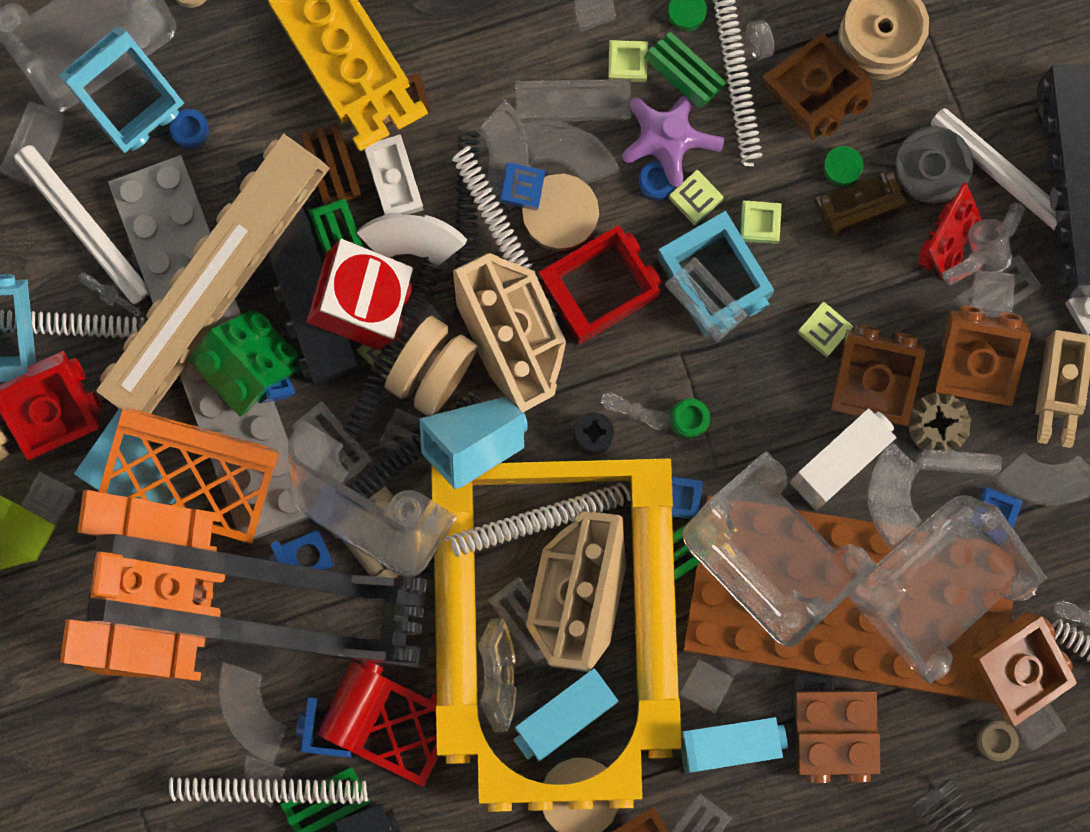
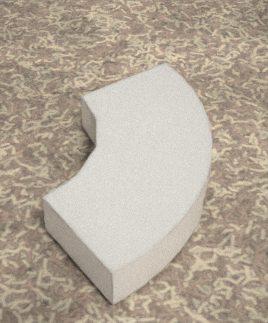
M402 212L375 218L360 227L357 232L361 239L375 253L388 258L401 254H413L423 258L428 256L429 259L427 260L435 266L443 263L463 247L467 241L459 231L439 219L425 215V217L403 215Z

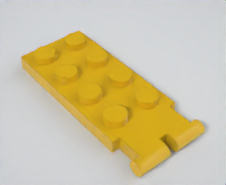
M268 0L270 7L342 124L348 120L351 122L358 134L352 139L359 151L389 136L390 134L385 124L390 121L393 122L397 130H400L428 114L421 100L413 103L405 90L410 87L407 77L358 0Z

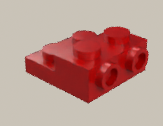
M64 351L28 366L27 373L0 385V414L27 460L82 437L100 427L99 413L103 412L102 403L94 390L87 393L81 382L85 379V374L79 361L76 358L69 360Z

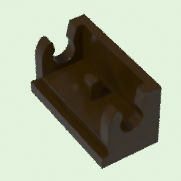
M892 171L884 172L879 176L829 194L815 197L814 199L829 239L899 214L907 204Z

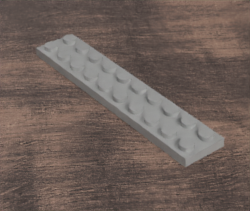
M181 155L108 182L153 304L159 299L163 300L171 289L170 281L174 274L180 268H186L195 256L193 250L199 240L205 235L209 236L211 234ZM236 299L233 300L215 327L241 315ZM188 362L180 373V378L200 428L272 447L279 451L278 460L272 473L253 539L316 516V511L275 402L259 404V401H257L248 413L239 417L197 369ZM210 458L217 478L225 475L226 472L220 461ZM226 462L230 471L239 467V465ZM247 468L233 477L245 496L259 488L264 472ZM230 479L220 483L227 504L240 498ZM257 495L247 500L252 510ZM242 503L231 509L230 513L236 529L246 532L251 516Z

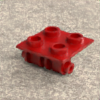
M963 182L952 201L946 202L938 217V221L934 224L937 231L929 233L928 236L931 240L926 239L918 253L920 260L917 264L928 271H931L933 266L936 267L943 281L947 279L951 270L954 271L958 268L963 257V247L969 237L972 238L976 235L981 223V215L967 183Z

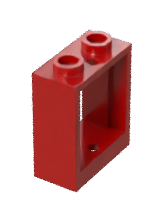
M620 225L539 272L538 281L543 285L544 291L578 346L658 299L660 292L658 286L662 283L657 272L651 264L647 266L643 264L638 256L641 249L637 240L630 231L625 234ZM615 247L642 290V293L589 324L561 278Z

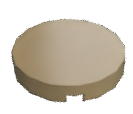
M568 174L548 175L544 177L539 208L537 210L522 208L523 222L530 238L541 247L557 252L567 251V249H573L586 243L595 232L599 218L598 200L591 187L580 178Z
M572 758L556 765L547 774L543 783L552 785L577 783L592 778L607 768L590 758ZM593 801V809L569 810V802H552L553 810L542 811L545 819L558 832H602L613 822L619 808L609 809V801Z

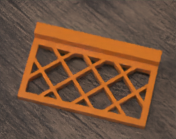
M123 406L98 492L107 493L110 480L126 471L137 489L136 492L126 497L136 498L141 496L142 499L148 500L145 492L166 482L176 502L170 505L186 508L184 503L205 493L215 511L214 513L221 514L220 521L222 525L213 523L212 533L252 543L272 473L278 460L279 451L272 447ZM127 434L141 438L148 453L127 463L119 449L123 435ZM148 440L162 445L152 449ZM168 447L180 449L187 463L166 474L156 454ZM187 451L201 456L191 460ZM118 456L123 466L113 471ZM151 457L162 477L141 488L131 468ZM209 457L219 460L226 474L205 485L195 465ZM226 462L239 465V467L230 471ZM191 468L201 488L180 498L170 479ZM247 468L264 472L259 488L245 496L233 477ZM230 479L240 498L219 509L209 489ZM257 495L252 510L247 500ZM243 503L251 516L247 531L244 532L230 528L222 514Z

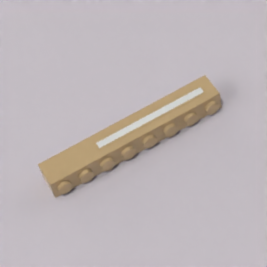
M284 133L279 140L275 139L268 145L263 154L265 160L257 171L250 172L244 178L240 185L241 193L232 204H227L220 211L216 220L218 224L209 236L205 235L196 244L193 250L195 256L187 267L180 268L174 274L170 281L171 289L163 300H157L150 307L146 316L148 320L141 330L135 331L126 340L123 346L125 352L117 363L110 364L100 377L101 385L96 391L120 410L125 406L150 414L153 412L189 361L187 359L209 331L215 327L330 169L320 159Z

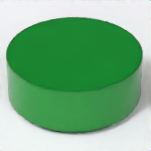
M671 0L668 7L670 23L681 31L696 30L705 20L706 3L704 0Z
M839 146L831 150L823 164V172L827 180L839 187H846L855 183L863 170L861 155L855 149L848 146Z
M694 398L681 400L672 407L669 413V425L672 431L684 439H692L703 434L710 423L708 408L704 403Z

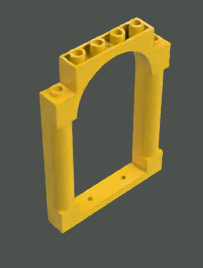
M671 459L499 463L468 484L454 489L432 465L437 756H446V764L470 763V756L478 755L479 804H488V812L512 811V803H528V811L553 810L552 802H569V810L593 809V801H609V809L634 808V800L642 799L641 751H648V758H673L672 750L682 749L680 699L678 697ZM630 481L638 700L637 718L633 734L617 760L592 778L564 785L532 781L520 776L503 764L493 753L484 738L478 716L474 553L468 549L467 555H464L460 549V556L456 557L452 550V541L450 539L445 541L448 535L453 537L455 533L460 535L462 531L474 530L473 485ZM470 533V536L474 542L473 533ZM456 537L455 540L459 545V538Z

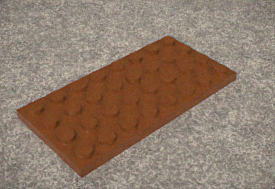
M711 495L707 496L704 517L721 541L719 543L721 546L718 548L717 544L712 545V542L702 529L698 554L709 546L711 547L708 550L707 559L696 566L683 652L996 704L972 656L998 639L996 632L1010 624L1020 547Z

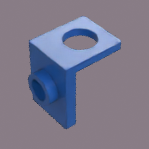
M318 530L284 545H281L278 541L270 544L274 555L269 557L270 561L302 566L297 561V552L303 545L311 544L318 548L320 558L317 564L309 568L326 570L334 566Z
M308 697L306 714L299 713L296 737L303 738L301 752L352 758L351 751L313 747L319 699Z

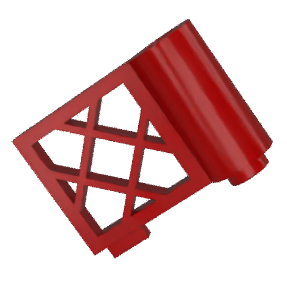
M351 661L316 735L424 787L439 757L437 756V734L424 738L417 716L431 711L436 712L437 694L433 693L429 700L381 676L384 668L379 665L361 661L358 665ZM391 690L406 697L411 714L391 721L388 720L384 704ZM412 701L426 708L419 711H415ZM381 712L384 723L374 726ZM413 718L420 740L398 748L391 725ZM386 727L393 750L376 755L363 749L371 732ZM436 740L431 752L429 753L426 743ZM422 745L427 761L418 776L404 768L400 752ZM395 754L398 765L384 758Z

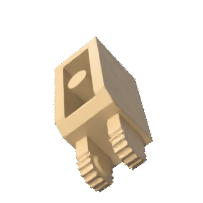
M1055 330L1045 340L1035 413L1040 415L1037 432L1038 443L1047 444L1052 434V420L1054 417L1064 419L1061 432L1062 447L1071 448L1074 444L1077 420L1084 413L1090 378L1089 335Z

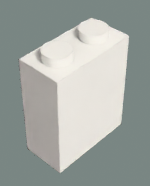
M868 408L801 469L790 481V484L817 511L896 439V436L891 432L894 430L893 425L882 413L877 412L874 414Z

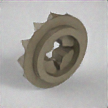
M935 392L922 397L914 404L908 430L913 442L920 449L934 455H945L959 449L969 437L971 417L965 404L952 394L946 395ZM937 407L944 419L955 420V423L944 428L943 441L937 428L924 427V424L936 419Z

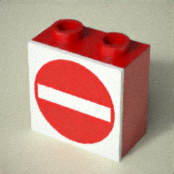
M340 239L326 252L306 323L380 350L391 340L395 341L401 331L403 320L400 319L402 307L407 303L411 294L412 284L409 281L413 267Z

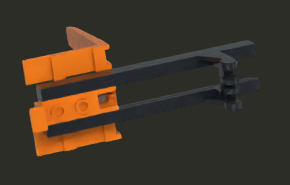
M83 490L77 533L97 536L91 591L89 593L86 621L88 622L65 620L60 663L83 666L84 670L108 676L200 681L201 672H194L197 647H204L205 639L402 668L426 669L428 649L406 646L405 642L406 634H421L422 624L408 622V618H423L424 609H433L435 589L426 588L427 579L349 575L216 552L217 547L210 546L213 522H220V513ZM226 575L384 602L381 636L380 639H360L220 617L221 611L219 608L211 607L213 583L224 582Z

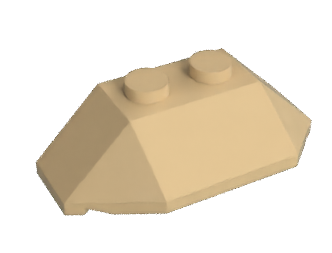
M486 253L453 270L457 307L473 342L478 345L477 350L489 376L503 394L522 413L554 396L566 340L535 272L491 253Z
M582 511L575 518L576 521L563 529L542 550L526 626L551 667L590 672L611 642L626 570L622 517L614 514Z

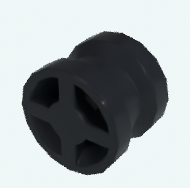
M597 412L587 413L576 424L574 433L575 443L579 450L585 454L592 456L600 455L611 446L614 427L610 419L604 414Z

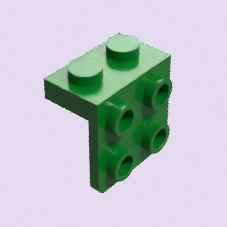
M250 310L211 329L187 359L239 417L248 413L269 387L301 370L298 361L300 356L296 349L287 343L272 327L270 321L256 310Z

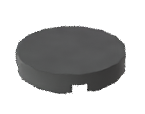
M932 126L921 128L906 138L898 150L895 166L897 178L906 193L918 201L936 204L951 200L957 195L963 182L969 183L973 169L971 150L963 137L950 129Z

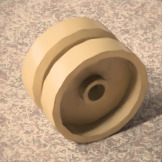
M852 0L839 27L838 47L870 79L887 80L900 76L913 65L929 34V16L925 5L921 0Z
M432 315L424 320L406 343L393 365L384 386L386 390L400 399L410 396L418 388L414 398V406L427 416L435 415L443 408L468 370L478 349L476 343L463 335L454 337L444 347L448 338V326Z

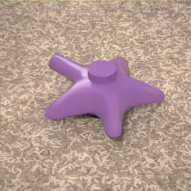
M685 95L667 112H658L647 106L641 99L633 98L630 101V107L639 121L641 134L624 151L622 157L625 162L630 163L643 156L654 155L663 166L669 183L672 186L679 187L683 183L682 160L684 153L691 148L721 152L724 137L702 133L690 126L688 115L693 102Z

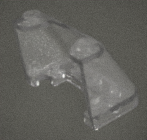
M53 0L31 16L19 4L13 3L0 7V41L47 107L56 112L68 110L79 103L78 99L58 75L115 27L119 26L126 30L146 56L169 42L176 33L177 28L176 20L164 0ZM125 52L85 85L83 89L88 95H91L136 63Z
M302 419L288 443V480L291 505L391 571L404 577H414L420 574L428 565L458 516L413 490L398 493L391 500L386 510L380 508L342 483L349 473L339 460V452L343 444Z
M765 451L702 507L684 528L682 535L684 543L690 552L773 639L786 647H793L856 589L878 565L868 556L864 549L858 546L845 544L835 551L781 495L788 484L786 471L778 461Z
M962 495L944 504L852 587L849 592V598L922 680L931 684L933 681L945 676L950 670L953 655L947 648L1002 597L1013 601L1027 600L1036 593L1038 586L1047 579V576L997 506L968 495Z

